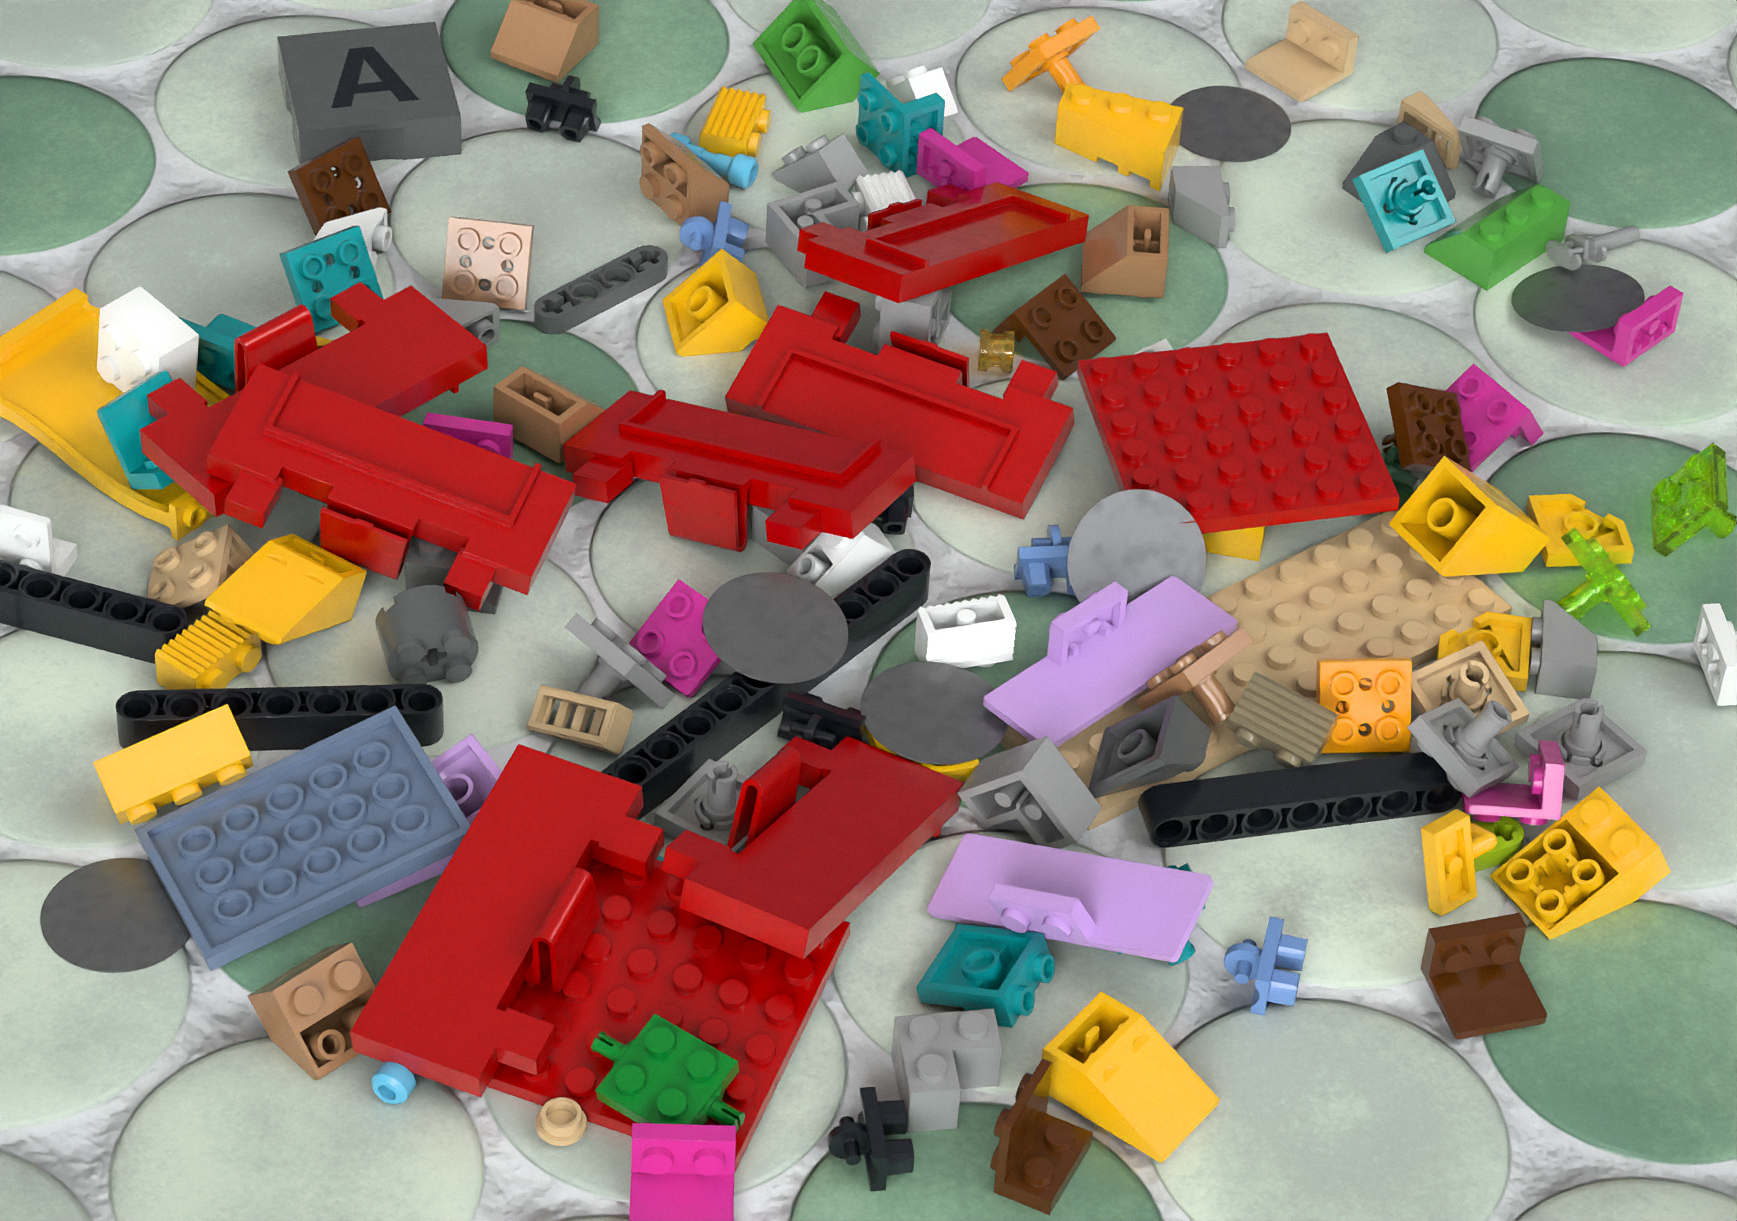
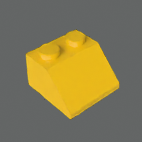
M723 249L719 250L662 299L675 352L681 357L741 352L752 341L760 337L769 321L756 273Z

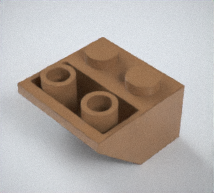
M511 0L492 46L491 58L558 83L599 44V5L587 0Z
M650 123L642 126V144L640 146L642 168L639 184L644 196L647 199H651L671 220H674L680 226L686 219L702 216L714 222L720 201L729 202V183L679 140Z
M1128 205L1089 230L1086 234V240L1083 242L1081 292L1099 295H1127L1139 298H1163L1168 265L1169 208Z
M524 366L518 368L493 387L494 422L512 424L513 438L558 464L565 460L563 444L606 410L552 378Z
M350 942L324 948L249 994L248 998L270 1039L314 1080H319L360 1054L353 1051L350 1031L376 987L354 945Z

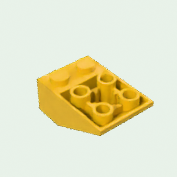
M292 533L269 540L208 596L204 605L219 612L220 618L235 625H244L258 632L257 636L261 640L270 644L281 645L284 642L352 620L367 571Z
M1599 786L1564 814L1560 820L1553 823L1494 871L1490 878L1536 927L1551 940L1635 902L1671 871L1660 847Z
M1102 991L1042 1051V1059L1053 1062L1049 1096L1161 1164L1218 1106L1220 1101L1216 1094L1143 1015Z

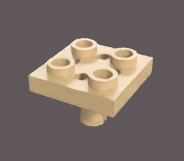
M1482 640L1412 672L1411 701L1420 715L1459 697L1476 716L1485 708L1489 701L1494 700L1502 704L1512 717V722L1497 735L1527 722L1530 715Z

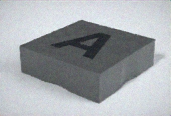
M435 22L277 37L279 77L286 108L292 116L293 138L299 164L353 137H360L370 162L462 154L461 114Z

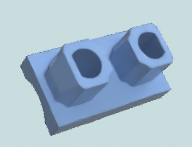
M720 201L714 222L702 216L690 217L681 224L679 236L683 244L694 251L702 250L699 268L721 249L742 263L745 249L741 247L746 239L749 224L730 217L732 204Z
M1048 525L1047 538H1032L1031 547H1018L1017 563L1013 567L1015 580L1022 579L1028 597L1050 594L1052 588L1051 578H1066L1067 592L1075 595L1069 580L1067 565L1068 549L1072 537H1061L1059 525Z
M1269 917L1262 950L1257 947L1255 941L1246 939L1242 943L1230 946L1225 953L1224 967L1234 976L1237 983L1246 984L1249 980L1255 979V991L1250 1013L1265 1016L1267 1002L1290 1006L1295 1004L1300 974L1275 969V966L1302 971L1308 939L1282 934L1284 919Z

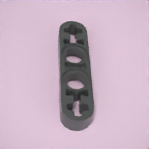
M653 245L635 248L540 297L534 304L535 327L539 331L551 335L566 332L662 282L668 274L667 253L664 249ZM612 279H622L626 280L627 282L611 283L608 281ZM587 295L595 298L591 300H581L577 299L576 297Z

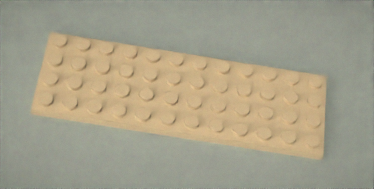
M1399 510L1384 512L1206 597L1237 620L1236 630L1243 627L1253 640V643L1216 669L1217 673L1214 675L1235 705L1238 703L1255 671L1316 703L1317 659L1408 657L1412 660V669L1436 658L1439 636L1443 633L1455 629L1460 634L1474 627L1472 625L1473 619L1485 612L1511 615L1512 607L1475 575L1444 577L1439 574L1388 524ZM1149 687L1057 747L1087 788H1089L1104 730L1143 711L1136 700L1150 690ZM1192 691L1189 693L1184 692L1178 697L1211 730L1204 762L1195 770L1182 772L1168 780L1095 798L1102 809L1087 830L1090 831L1138 807V800L1142 793L1153 786L1190 781L1252 749L1241 745L1232 737L1234 732L1228 729L1230 716L1214 726L1211 718ZM1008 725L1000 744L1006 750L1031 741Z

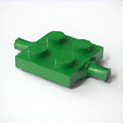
M654 1014L638 1036L626 1045L607 1035L604 1031L598 1034V1038L595 1037L592 1043V1051L598 1052L614 1062L613 1068L596 1089L599 1101L637 1123L702 1125L711 1118L721 1125L736 1126V1131L739 1130L738 1125L742 1126L745 1113L722 1101L725 1089L739 1072L737 1060L657 1014Z

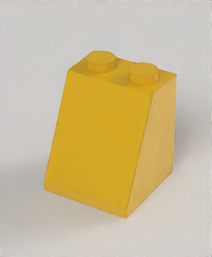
M1446 456L1440 460L1388 523L1444 577L1523 572L1551 539L1498 488Z

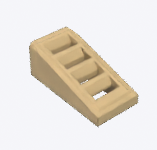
M1421 91L1402 99L1397 124L1404 121L1433 140L1443 164L1450 170L1456 169L1461 151V142L1458 130L1454 124Z
M540 684L526 729L620 755L633 719V711L616 702ZM559 700L561 703L554 725H550L548 723L555 701ZM577 705L571 727L566 729L573 706ZM594 710L593 720L587 734L585 733L591 711Z

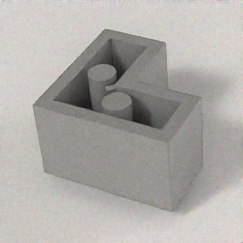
M839 181L767 203L765 243L805 289L835 280L804 268L806 254L797 251L799 229L824 222L841 229L850 227L858 230L859 203Z
M944 288L902 303H896L876 295L875 310L881 312L880 318H878L875 324L873 343L878 344V354L884 344L892 346L889 335L891 331L939 345L950 321L952 290Z
M1048 736L983 758L957 793L984 829L1017 818L1037 845L1057 849L1076 844L1102 809Z
M994 1008L895 1016L891 1057L900 1100H904L907 1133L957 1129L961 1089L998 1086L1002 1043Z

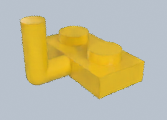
M1458 809L1421 828L1429 910L1441 916L1477 897L1474 859L1491 851L1497 845V837L1494 833L1470 822V816Z

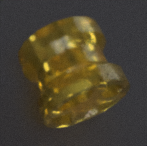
M980 329L978 371H987L992 367L1000 368L1005 373H1012L1014 331L1006 330L1002 334H993L989 329Z

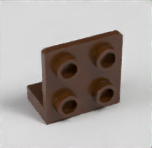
M1066 274L1062 275L1014 311L990 333L999 347L1012 337L1018 343L1027 337L1052 370L1057 372V376L1061 380H1065L1077 371L1079 360L1094 358L1116 340V336Z
M1520 913L1428 929L1420 969L1456 1039L1535 1026L1546 1022L1547 1012L1519 960L1527 928Z
M1042 1059L1033 1074L1026 1072L1022 1077L1013 1107L1011 1109L1004 1107L997 1119L994 1136L999 1137V1144L992 1156L990 1168L996 1171L994 1193L1050 1215L1088 1152L1092 1143L1093 1132L1047 1114L1053 1062Z

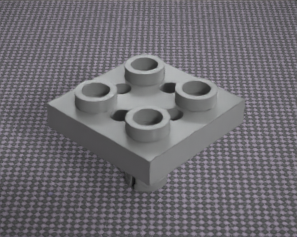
M1463 116L1457 130L1464 158L1482 165L1475 182L1471 186L1475 193L1482 196L1485 190L1487 191L1485 195L1487 198H1495L1504 172L1537 184L1540 182L1544 172V164L1539 140H1536L1534 135L1522 129H1514L1512 132L1500 128L1496 122L1486 117L1477 116L1473 119Z
M576 613L566 624L565 628L600 656L597 659L600 662L598 667L578 691L574 693L606 700L621 680L624 683L629 680L662 709L674 697L675 694L662 684L667 676L597 617L589 624Z
M1458 697L1419 715L1407 727L1416 737V743L1419 748L1438 762L1446 772L1450 784L1458 791L1463 792L1468 798L1508 779L1520 768L1494 738L1504 727L1512 722V717L1508 710L1497 701H1489L1485 708L1475 716Z
M1585 697L1518 731L1514 746L1529 758L1530 754H1538L1539 740L1558 741L1563 760L1567 761L1564 762L1563 789L1575 800H1579L1593 792L1597 787H1603L1644 765L1647 755L1646 749L1604 714L1603 705L1597 707V700Z
M709 758L655 812L654 826L663 828L664 832L676 838L687 829L727 846L741 786L748 778L739 774L735 765H732L729 769V762H716ZM703 828H706V829L711 828V829H713V830H711V831H705V830H703ZM748 836L736 844L732 851L739 854L745 848Z

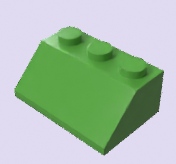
M793 0L752 43L795 108L801 113L853 102L860 91V76L869 72L876 78L880 74L835 9L823 0Z
M1538 183L1500 197L1427 244L1424 248V253L1487 291L1545 253L1548 241H1563L1571 202Z

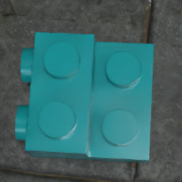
M957 924L916 989L921 1003L963 1007L965 1011L994 1008L997 1025L1013 1028L1020 1015L1028 1016L1031 1014L1035 1003L1034 993L1040 983H1049L1052 980L1055 972V960L1049 952L1044 933L1029 931L1017 933L1010 929Z

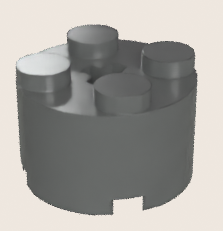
M422 585L407 589L394 596L395 604L386 612L384 607L381 608L376 616V630L389 673L399 684H427V682L444 679L457 683L469 678L472 674L471 665L478 655L479 647L465 601L459 593L456 592V596L446 593L444 586Z

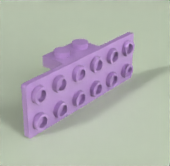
M1170 576L1128 604V590L1117 582H1113L1099 592L1091 593L1085 601L1071 610L1057 615L1049 627L1047 656L985 695L983 706L1029 741L1048 736L1057 748L1147 689L1148 685L1145 682L1163 669L1176 663V659L1196 645H1200L1220 630H1223L1226 636L1235 631L1237 620L1176 576Z
M966 833L951 859L927 907V911L935 918L983 927L1010 929L1017 933H1025L1026 931L1044 933L1046 939L1174 963L1181 956L1214 886V882L1210 875Z

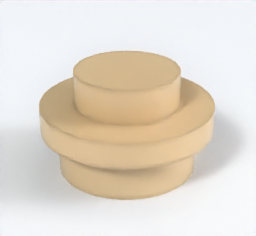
M559 1097L549 1100L543 1105L536 1117L537 1134L543 1141L551 1145L567 1146L574 1144L584 1136L587 1130V1118L584 1111L581 1110L577 1102L569 1098Z

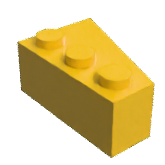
M1068 83L1058 104L1054 144L1094 162H1098L1100 158L1118 166V173L1129 177L1133 172L1150 180L1149 187L1161 191L1179 147L1184 108L1170 105L1163 101H1150L1132 97L1126 93H1114L1095 89L1084 84Z

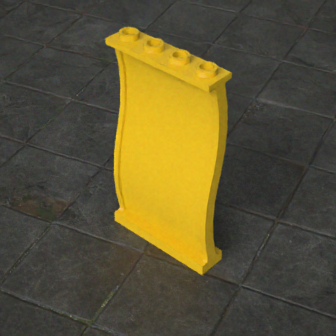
M74 288L0 336V416L36 438L89 483L118 503L148 519L168 526L171 530V537L179 541L194 529L201 527L205 521L214 515L175 481L163 489L131 488L97 415L99 408L123 394L115 385L106 382L97 371L100 308L90 305L88 295ZM199 371L196 372L195 391L207 400L208 407L231 396Z

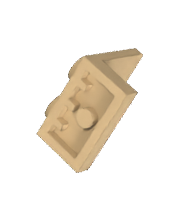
M1299 1L1290 7L1286 38L1246 60L1245 69L1281 90L1289 97L1298 102H1304L1353 74L1359 35L1306 3Z
M229 524L214 531L203 532L195 539L175 548L169 547L164 549L154 558L146 598L172 604L182 609L210 596L252 557L254 552Z

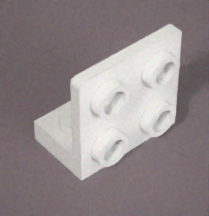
M0 504V560L65 576L78 558L77 544L53 538L51 520L48 517Z
M1720 603L1702 604L1693 646L1716 705H1737V635H1735L1734 626L1731 621L1726 620Z

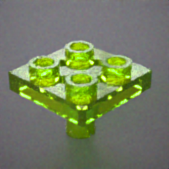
M1714 443L1710 444L1700 453L1689 457L1684 466L1670 477L1661 479L1651 491L1653 549L1664 557H1667L1704 527L1713 532L1718 538L1723 539L1734 530L1737 524V516L1727 511L1729 508L1726 452Z
M1575 527L1561 537L1562 541L1587 574L1584 577L1587 580L1555 603L1578 620L1602 601L1605 604L1610 602L1637 637L1649 629L1651 625L1641 613L1648 606L1632 587V584L1619 567L1612 562L1595 537L1592 536L1586 541Z

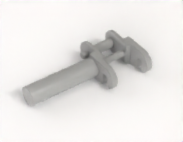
M1631 225L1592 238L1570 234L1566 236L1563 243L1556 240L1548 241L1546 253L1550 259L1556 261V265L1573 271L1580 268L1581 258L1597 263L1602 262L1607 258L1608 249L1637 241L1640 237V232L1635 225Z

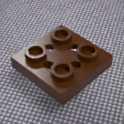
M360 137L349 138L287 171L315 237L325 222L350 216L351 210L347 209L348 206L353 208V214L379 207L387 209V214L391 212ZM356 178H358L361 182L360 188L356 187L358 186L357 180H355Z
M1401 382L1386 388L1395 432L1382 439V445L1384 446L1392 442L1394 443L1383 449L1384 454L1389 460L1393 462L1400 460L1401 469L1430 474L1440 460L1446 456L1472 472L1469 461V448L1465 440L1461 420V407L1456 393Z

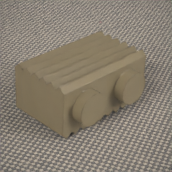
M1255 671L1229 717L1228 729L1234 732L1232 737L1238 743L1252 750H1257L1258 746H1262L1264 749L1275 754L1274 760L1287 769L1315 765L1334 731L1338 721V714Z

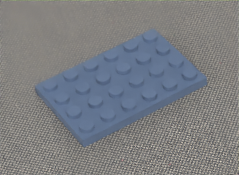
M395 705L134 830L139 843L210 971H213L454 854L471 825Z

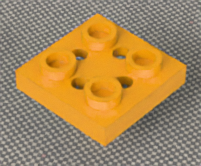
M1093 16L1077 23L1075 18L1067 21L1055 30L1057 35L1050 37L1048 33H1045L1028 45L1030 51L1027 50L1015 57L1010 62L1012 69L1001 80L1010 92L1048 71L1062 93H1064L1068 83L1086 85L1068 58L1101 28Z
M1408 657L1317 659L1316 703L1338 714L1337 725L1321 754L1410 752L1411 731L1407 727L1411 724V659ZM1387 700H1391L1393 708L1388 712L1383 711L1382 704L1385 708H1389L1390 703ZM1368 723L1370 731L1365 735H1360L1358 729L1363 732L1366 731V727L1362 724Z

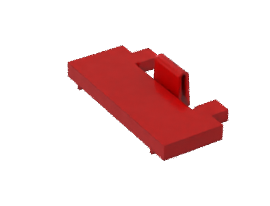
M998 182L972 190L947 184L928 190L926 205L921 206L922 200L914 199L905 203L895 202L889 204L888 208L868 213L867 231L864 232L850 227L841 229L824 222L799 229L797 251L806 254L804 268L893 302L902 303L1083 243L1086 240L1089 214Z
M359 282L330 298L331 317L350 332L319 349L317 347L312 316L303 304L235 338L236 393L208 407L207 400L180 377L147 394L149 413L157 420L139 430L142 453L217 518L224 514L225 499L234 483L206 473L207 454L258 363L291 376L296 371L301 373L300 379L401 417L448 390L453 394L459 392V384L488 369L487 345L412 285L383 300L366 285Z
M825 291L811 316L777 305L725 395L729 413L867 444L874 438L881 439V447L914 454L917 482L1017 518L1025 519L1075 425L1073 408L1051 400L1058 387L1056 371L1021 360L1003 393V399L969 387V357L938 347L937 344L923 339L921 341L891 331L889 335L892 346L884 344L878 355L847 345L849 337L861 318L860 304L858 302Z
M260 363L257 364L207 454L206 473L234 483L225 499V515L263 528L281 495L283 486L327 503V508L322 507L320 511V547L350 563L397 580L402 572L411 538L414 536L458 553L444 580L443 586L446 589V593L456 596V592L463 597L466 607L480 612L493 583L528 596L573 503L576 483L542 471L541 464L535 463L534 467L528 466L300 379L301 373L296 371L291 376Z
M629 390L563 444L566 472L573 473V483L577 484L575 496L609 503L633 483L634 477L660 483L668 532L671 536L736 552H742L748 541L747 504L776 510L765 520L767 542L802 550L821 532L854 539L916 482L914 454L881 447V439L874 438L868 444L667 399L664 390H659L654 395Z
M795 736L774 757L743 782L727 846L686 829L666 846L662 870L685 879L679 908L804 959L814 948L820 950L824 945L825 938L930 837H938L940 835L942 826L959 810L961 798L957 793L964 785V782L848 736L832 750ZM798 785L810 789L808 793L795 803ZM748 836L746 846L739 854L732 851L736 844Z
M518 744L352 1027L350 1035L353 1051L382 1062L398 1063L414 1074L480 1098L500 1063L538 1076L557 1041L556 1025L510 1009V1006L524 981L541 986L550 968L553 991L559 993L574 964L580 958L585 949V944L601 917L593 876L586 871L593 859L647 878L665 842L663 828L637 820L643 808L642 786Z

